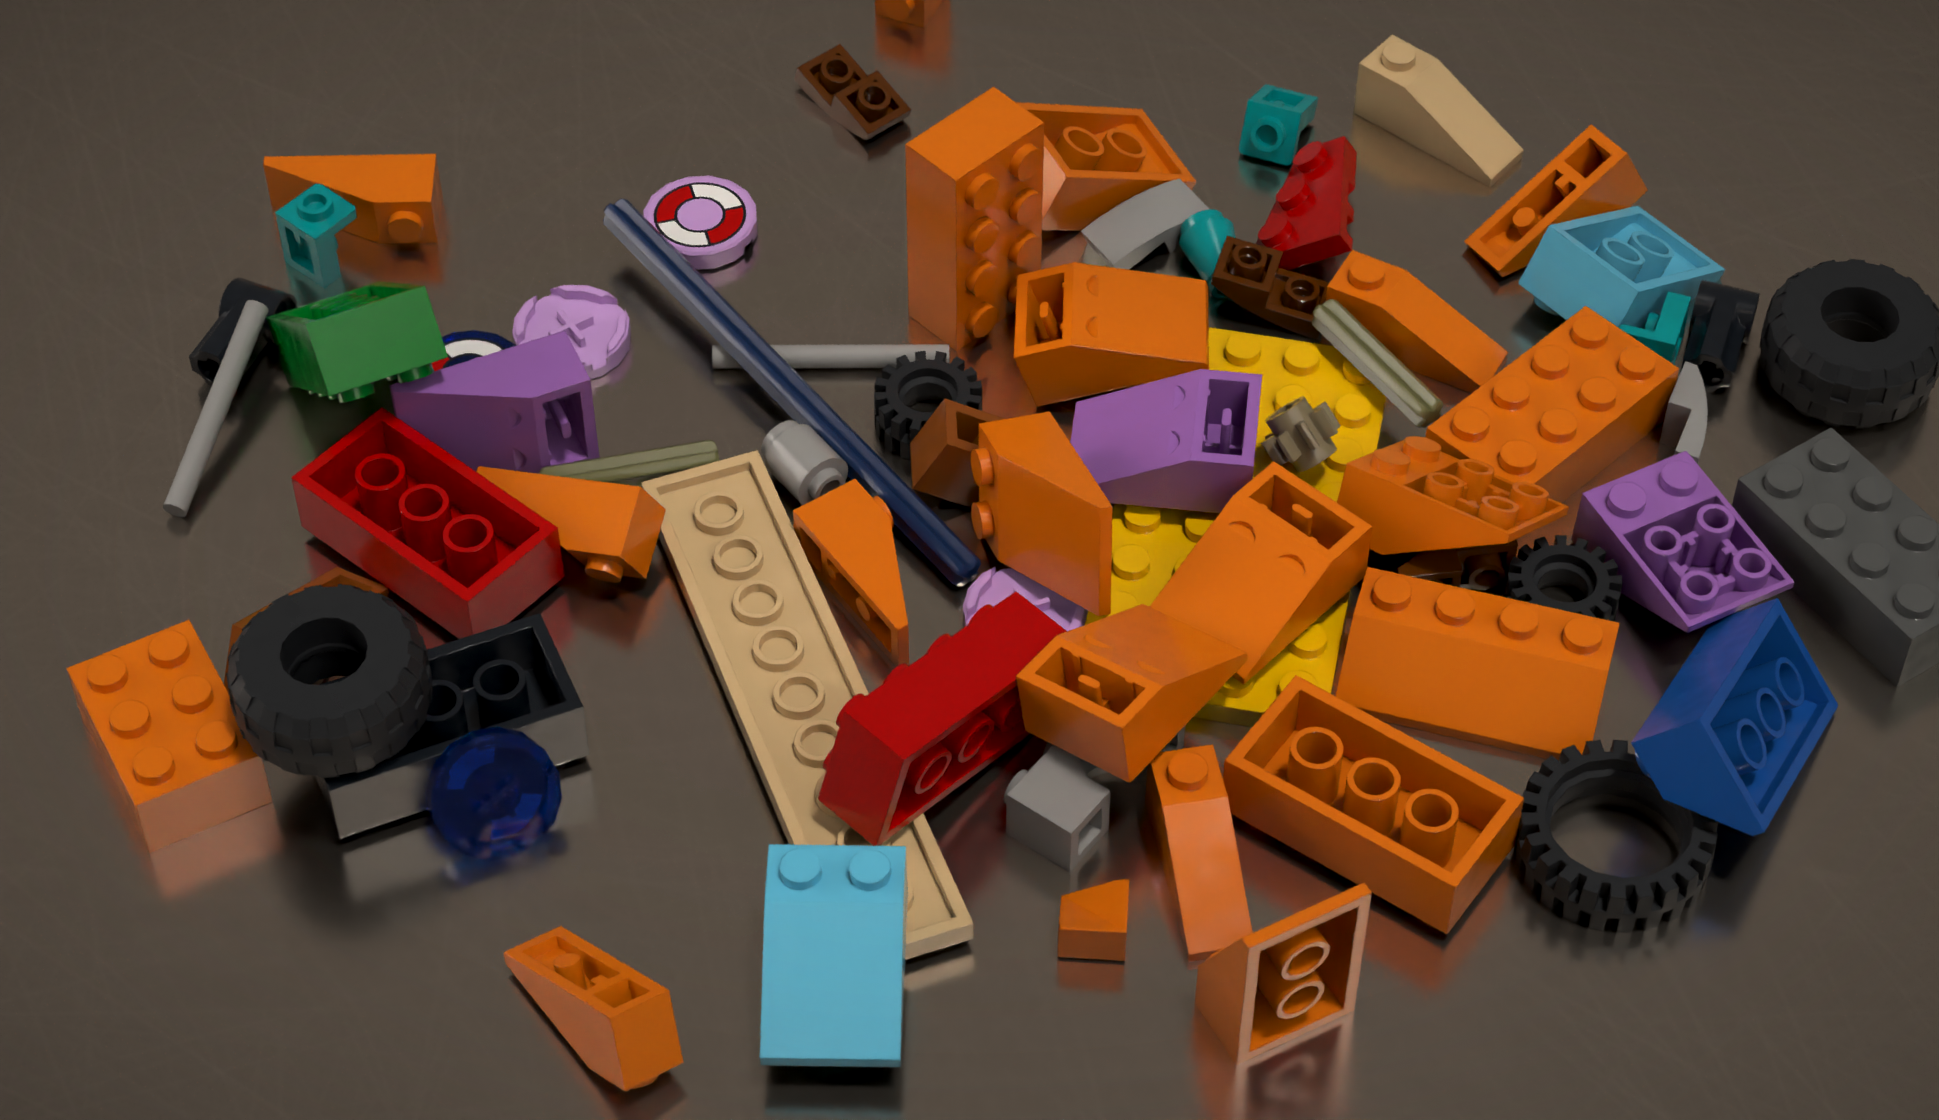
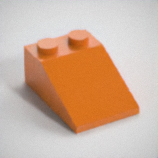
M1016 102L1044 122L1042 230L1081 231L1112 208L1150 188L1180 178L1192 190L1197 182L1143 109Z
M1050 411L979 423V448L971 451L972 473L976 484L979 486V502H974L971 506L972 524L977 538H985L997 560L1097 616L1111 614L1112 505Z
M1365 883L1242 937L1228 947L1216 951L1206 961L1198 965L1195 1005L1236 1065L1355 1010L1372 892Z

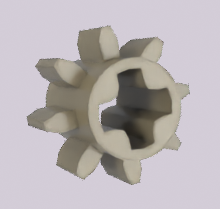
M1302 396L1282 406L1265 420L1272 432L1265 436L1266 440L1261 444L1271 460L1280 466L1289 461L1297 473H1301L1324 461L1337 450L1330 437L1338 433L1337 429L1341 425L1326 401L1312 408L1305 396Z

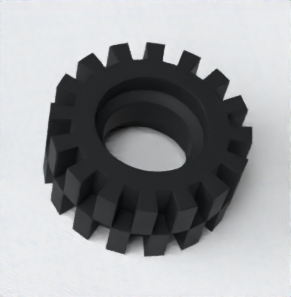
M926 351L915 352L914 362H910L906 355L896 358V369L887 364L882 369V378L877 377L874 384L876 434L879 440L885 438V447L889 451L893 452L900 446V457L907 460L911 459V441L934 413L919 412L909 408L910 405L921 401L941 403L945 398L982 411L981 380L977 381V372L972 367L965 370V361L957 356L950 364L947 363L946 353L936 351L934 360L926 359Z
M1555 535L1554 545L1549 546L1544 536L1535 539L1533 549L1525 544L1519 549L1517 558L1513 556L1509 564L1504 597L1615 622L1621 595L1622 575L1617 576L1618 565L1614 559L1604 562L1606 551L1601 547L1597 546L1590 553L1586 551L1588 540L1579 537L1575 546L1566 545L1567 535ZM1551 586L1566 587L1576 591L1584 599L1577 602H1560L1547 597L1540 589Z

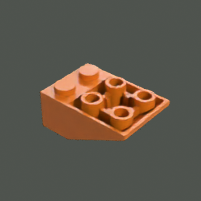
M1077 262L1017 275L1014 359L1036 407L1128 388L1198 369L1209 370L1208 285L1206 280Z
M1420 436L1406 437L1402 441L1382 449H1377L1370 454L1348 462L1337 500L1338 504L1372 526L1370 550L1381 555L1506 544L1566 516L1569 506L1548 498V491L1538 485L1527 482H1511L1495 475L1494 468L1489 464L1474 459L1460 460L1442 452L1441 446L1437 442Z
M1273 461L1231 497L1149 607L1247 652L1248 660L1232 676L1244 685L1364 578L1368 564L1372 526Z
M1147 605L1135 606L1056 635L1016 675L1025 731L1131 783L1248 660V654Z

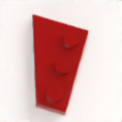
M1345 136L1324 143L1319 141L1311 142L1301 148L1294 156L1292 168L1283 187L1276 194V202L1266 223L1260 229L1256 242L1258 245L1283 252L1279 268L1290 270L1352 251L1353 239L1347 232V225L1354 222V209L1348 202V195L1355 189L1357 152Z

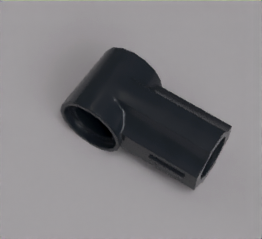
M243 278L233 279L226 287L220 300L219 318L189 356L192 371L199 374L209 386H212L246 301L255 300L264 304L268 308L266 317L297 308L295 296ZM266 318L243 375L268 342L275 344Z
M1701 280L1689 325L1691 335L1681 370L1685 361L1696 364L1702 376L1706 392L1713 393L1718 388L1730 386L1741 354V346L1748 343L1760 293Z

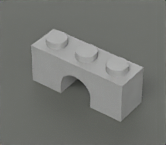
M1185 726L1160 752L1177 750L1184 746ZM1048 742L1043 756L1029 771L1025 769L1019 771L1005 791L1004 803L1007 804L1006 834L1066 871L1071 872L1109 830L1111 790L1091 779L1094 776L1108 772ZM1147 766L1134 779L1145 787Z

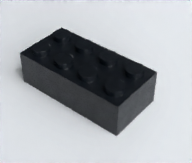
M540 613L427 650L432 675V703L429 704L424 724L419 732H416L407 742V746L388 760L385 759L377 763L372 769L358 774L351 772L341 774L340 777L335 778L315 776L339 838L440 805L439 785L446 766L459 751L477 741L497 738L516 742L533 754L542 770L590 755L584 707ZM348 676L338 678L320 685H328L331 683L339 682L344 680ZM499 765L482 767L469 779L466 796L516 780L511 771Z

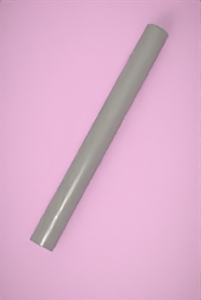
M248 300L244 305L164 502L163 509L171 515L185 517L267 316L268 308L261 302Z
M949 344L770 345L792 368H884L887 364L896 368V358L906 355L910 362H914L915 352L926 351V359L928 360L935 359L936 351L946 353L947 363H949ZM721 345L712 346L713 369L743 368Z

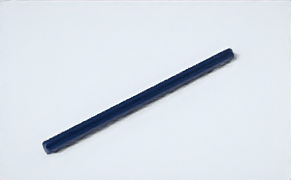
M620 199L615 204L609 203L604 209L606 215L603 219V224L794 421L799 424L809 425L847 463V476L851 480L856 479L872 497L878 496L886 503L892 514L894 524L939 571L957 587H962L969 581L976 579L979 575L978 569L981 561L628 200Z

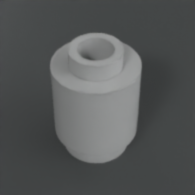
M787 420L771 429L763 440L761 453L765 458L767 470L802 505L845 484L848 475L847 463L809 425L799 424L794 420Z

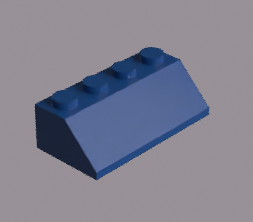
M1776 598L1721 618L1709 625L1631 744L1635 749L1636 760L1641 771L1653 780L1663 799L1741 832L1755 836L1766 831L1839 705L1782 604Z

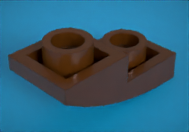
M841 44L797 67L794 80L803 91L844 128L865 140L910 116L911 108L877 70L867 75Z
M1227 236L1216 264L1211 284L1228 298L1257 316L1295 333L1318 340L1320 332L1312 325L1313 311L1318 304L1323 305L1325 303L1327 286L1330 282L1279 268L1283 254L1282 251Z
M1515 539L1506 544L1424 551L1400 566L1397 573L1466 589L1486 590L1495 586L1506 585L1509 564L1513 556L1516 557L1518 542Z

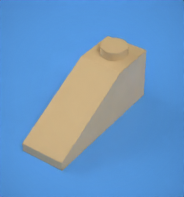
M1391 35L1359 63L1354 113L1488 187L1495 184L1522 159L1524 151L1522 147L1434 56Z

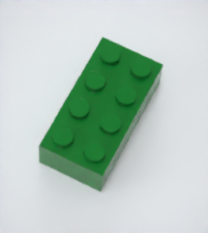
M378 281L266 317L288 385L307 390L308 394L317 393L318 397L328 396L329 400L338 399L339 403L353 401L376 392L373 382L384 378L387 381L397 379L398 383H406L433 374L432 362L448 357L425 285Z

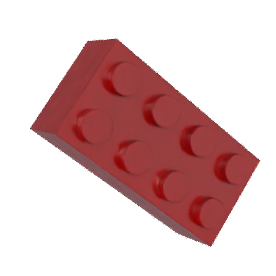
M383 407L291 477L303 528L459 639L508 624L564 577L558 527Z
M1017 591L994 607L987 604L980 608L967 626L952 636L949 633L941 635L933 642L924 656L911 665L906 663L898 665L889 673L883 684L866 696L862 693L853 696L843 706L836 719V725L839 727L834 746L823 762V769L826 773L818 800L873 846L881 845L1031 734L1025 731L1016 675L1056 635L1067 632V630Z

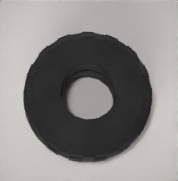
M1857 259L1840 262L1835 260L1821 262L1813 266V268L1808 267L1788 278L1786 283L1777 289L1773 295L1764 320L1759 346L1761 348L1760 363L1763 373L1765 372L1770 385L1785 402L1789 401L1799 413L1808 418L1814 417L1824 421V424L1840 427V425L1853 426L1855 429L1871 428L1880 423L1885 425L1906 417L1914 409L1919 408L1928 399L1930 391L1938 378L1939 309L1930 296L1924 293L1918 283L1908 276L1904 277L1895 272L1894 268L1880 264V266L1866 263L1865 260Z
M338 584L337 587L316 585L306 587L304 591L292 595L286 594L274 600L268 608L262 612L259 611L242 628V632L236 642L233 643L228 656L229 666L226 676L230 703L243 738L252 746L253 752L264 761H269L282 770L297 775L335 778L340 777L341 774L351 772L358 774L372 769L377 763L385 759L388 760L407 746V742L416 732H419L424 724L429 704L432 703L431 668L423 636L419 633L416 621L407 611L396 605L392 599L370 590H361V588L351 585ZM348 676L342 681L328 685H312L318 680Z

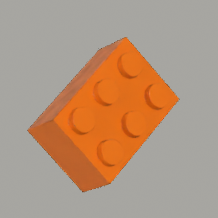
M190 620L66 668L81 717L149 853L273 802L263 760L253 752L252 746L243 738L232 711L229 693Z

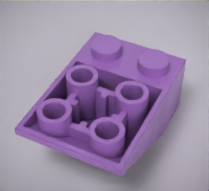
M566 331L534 339L514 347L443 368L417 380L390 385L395 416L475 471H477L478 466L539 474L540 469L545 466L600 458L591 379Z
M1198 369L1078 401L1075 406L1070 443L1110 503L1220 513L1231 497L1253 479L1262 374Z
M1687 451L1582 493L1571 538L1572 542L1576 544L1579 537L1588 540L1586 551L1591 553L1597 546L1605 550L1604 562L1614 559L1618 565L1617 576L1622 575L1621 593L1686 633L1793 588V579Z

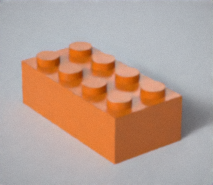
M995 87L990 88L905 144L908 315L943 342L949 344L956 352L974 339L987 335L997 323L1016 311L1017 275L1041 270L1044 122Z
M1585 306L1428 426L1425 438L1440 444L1442 452L1460 460L1474 459L1489 464L1494 468L1495 475L1511 482H1527L1538 485L1548 491V498L1563 503L1664 422L1668 402L1677 382L1679 368Z
M1297 675L1294 676L1224 760L1223 781L1232 815L1358 885L1365 883L1375 895L1445 934L1450 932L1516 843L1524 797Z

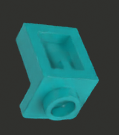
M1265 84L1248 99L1239 152L1243 155L1290 165L1296 155L1300 132L1315 117L1319 97Z
M316 183L276 211L275 215L285 262L325 289L341 277L337 255L338 242L334 234L357 218V214L353 204L324 185Z
M1668 291L1661 313L1650 312L1645 329L1626 324L1619 325V328L1675 365L1684 338L1691 297Z

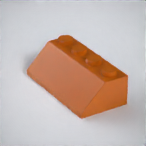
M1367 567L1353 613L1336 697L1383 722L1548 759L1552 755L1559 760L1562 749L1575 745L1579 752L1583 754L1586 741H1593L1620 623Z

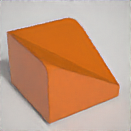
M1114 880L1061 895L1057 957L1125 961L1129 880Z

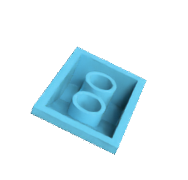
M1634 206L1549 225L1518 284L1535 296L1534 302L1541 309L1550 314L1561 316L1565 320H1568L1583 307L1587 306L1617 327L1621 324L1645 329L1649 313H1661L1668 291L1690 296L1691 300L1697 297L1701 280L1717 282L1726 269L1641 207Z
M768 845L764 900L760 1035L761 1065L901 1067L908 906L906 846Z

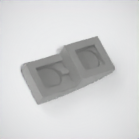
M1179 178L1131 197L1097 218L1081 230L1087 243L1110 267L1129 270L1161 244L1170 253L1179 247L1182 223L1191 215L1208 210L1209 208Z
M1685 361L1668 402L1659 443L1675 447L1674 455L1687 451L1699 465L1707 429V397L1698 366Z

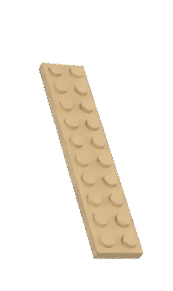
M758 450L641 482V487L666 509L659 532L660 541L789 845L873 846L818 800L826 773L823 769V762L833 748L839 727L836 725L837 716L843 706L853 696L859 693L866 696L869 693ZM923 813L879 845L906 846L908 906L905 960L974 939V923Z

